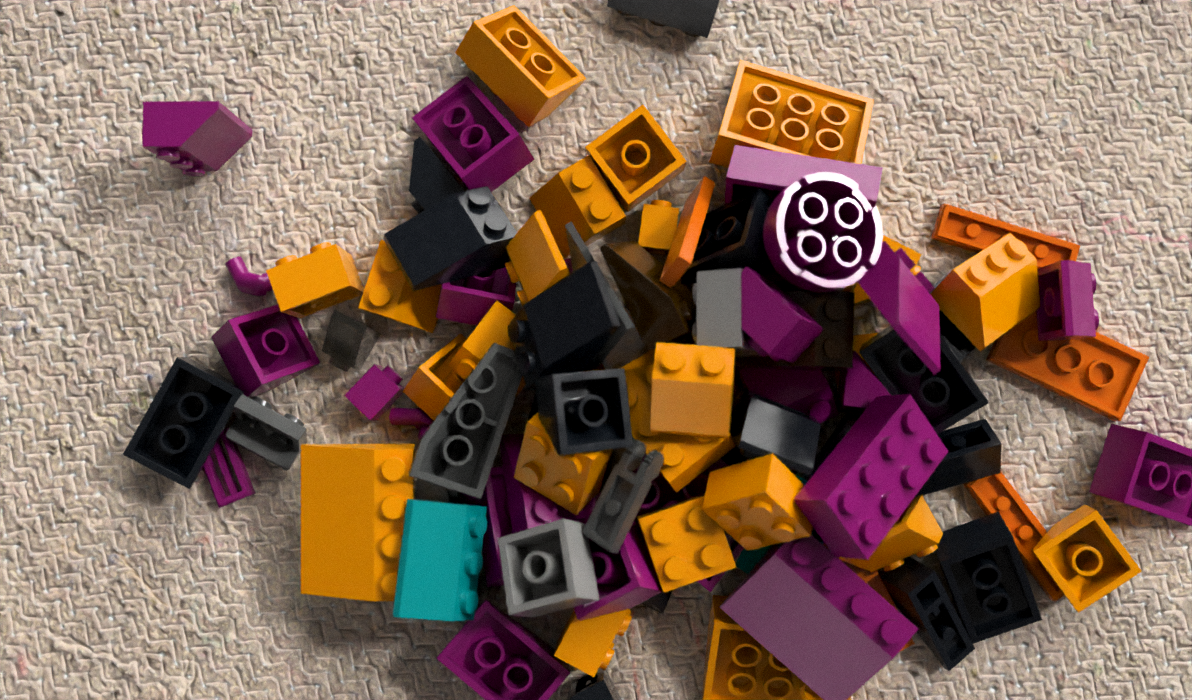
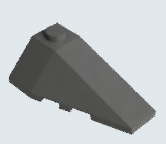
M569 222L565 225L574 272L588 262L595 260L573 223ZM601 271L620 327L594 356L592 362L595 367L603 364L606 370L620 369L647 353L648 350Z
M496 343L491 345L421 437L408 475L476 498H482L523 376L518 368L515 350Z

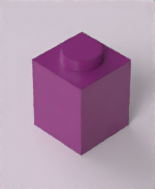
M374 364L344 396L370 421H377L403 394L404 387L399 384L403 378L389 365L383 368Z

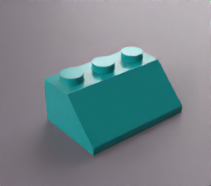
M407 499L393 617L440 621L474 620V613L478 606V579L483 566V557L481 555L483 536L487 529L486 506Z

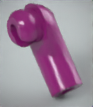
M241 256L232 258L225 263L235 285L241 292L260 297L265 296L267 292L273 291L267 273L262 275L250 273Z
M392 408L389 414L391 425L414 426L420 430L417 436L419 440L434 422L420 408Z

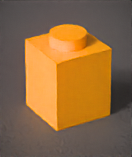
M651 200V204H643L638 244L648 253L668 255L677 229L679 208H673L671 202L664 200Z

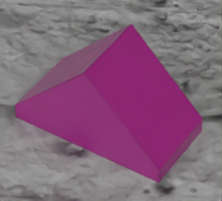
M853 350V368L839 374L836 407L838 412L862 415L877 396L891 394L857 352Z

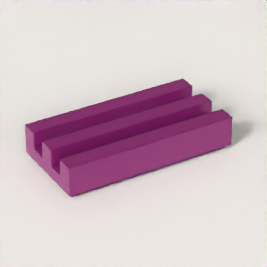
M229 428L223 429L213 449L229 488L230 496L226 497L211 455H209L203 466L219 508L256 494L237 444L226 438V432ZM221 438L224 441L225 447L229 454L230 460L234 467L242 491H239L234 475L232 473L229 462L220 441Z

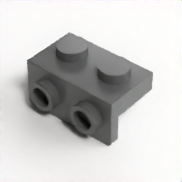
M242 394L234 405L236 419L226 432L227 440L286 471L289 470L301 452V444L307 443V429L303 427L304 423L291 414L282 416L273 411L272 406L259 397L251 399Z

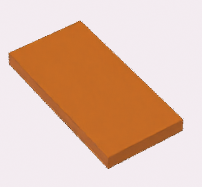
M1035 311L994 341L986 360L1113 421H1121L1149 356L1096 332V337L1085 339L1038 341L1037 313Z

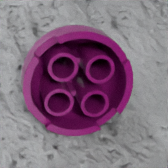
M829 172L814 173L786 187L771 203L763 226L764 247L772 266L787 282L806 291L830 292L856 283L865 275L869 267H873L876 264L882 248V222L877 207H871L865 196L857 189L860 185L840 174ZM818 192L836 193L842 195L844 199L823 198Z

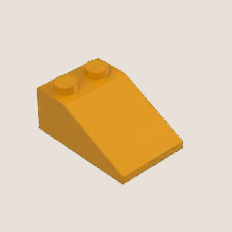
M920 495L913 498L868 560L839 557V559L870 572L883 568L885 572L891 571L901 566L905 562L904 558L916 553L919 558L937 550L936 544H939L943 532L924 497Z

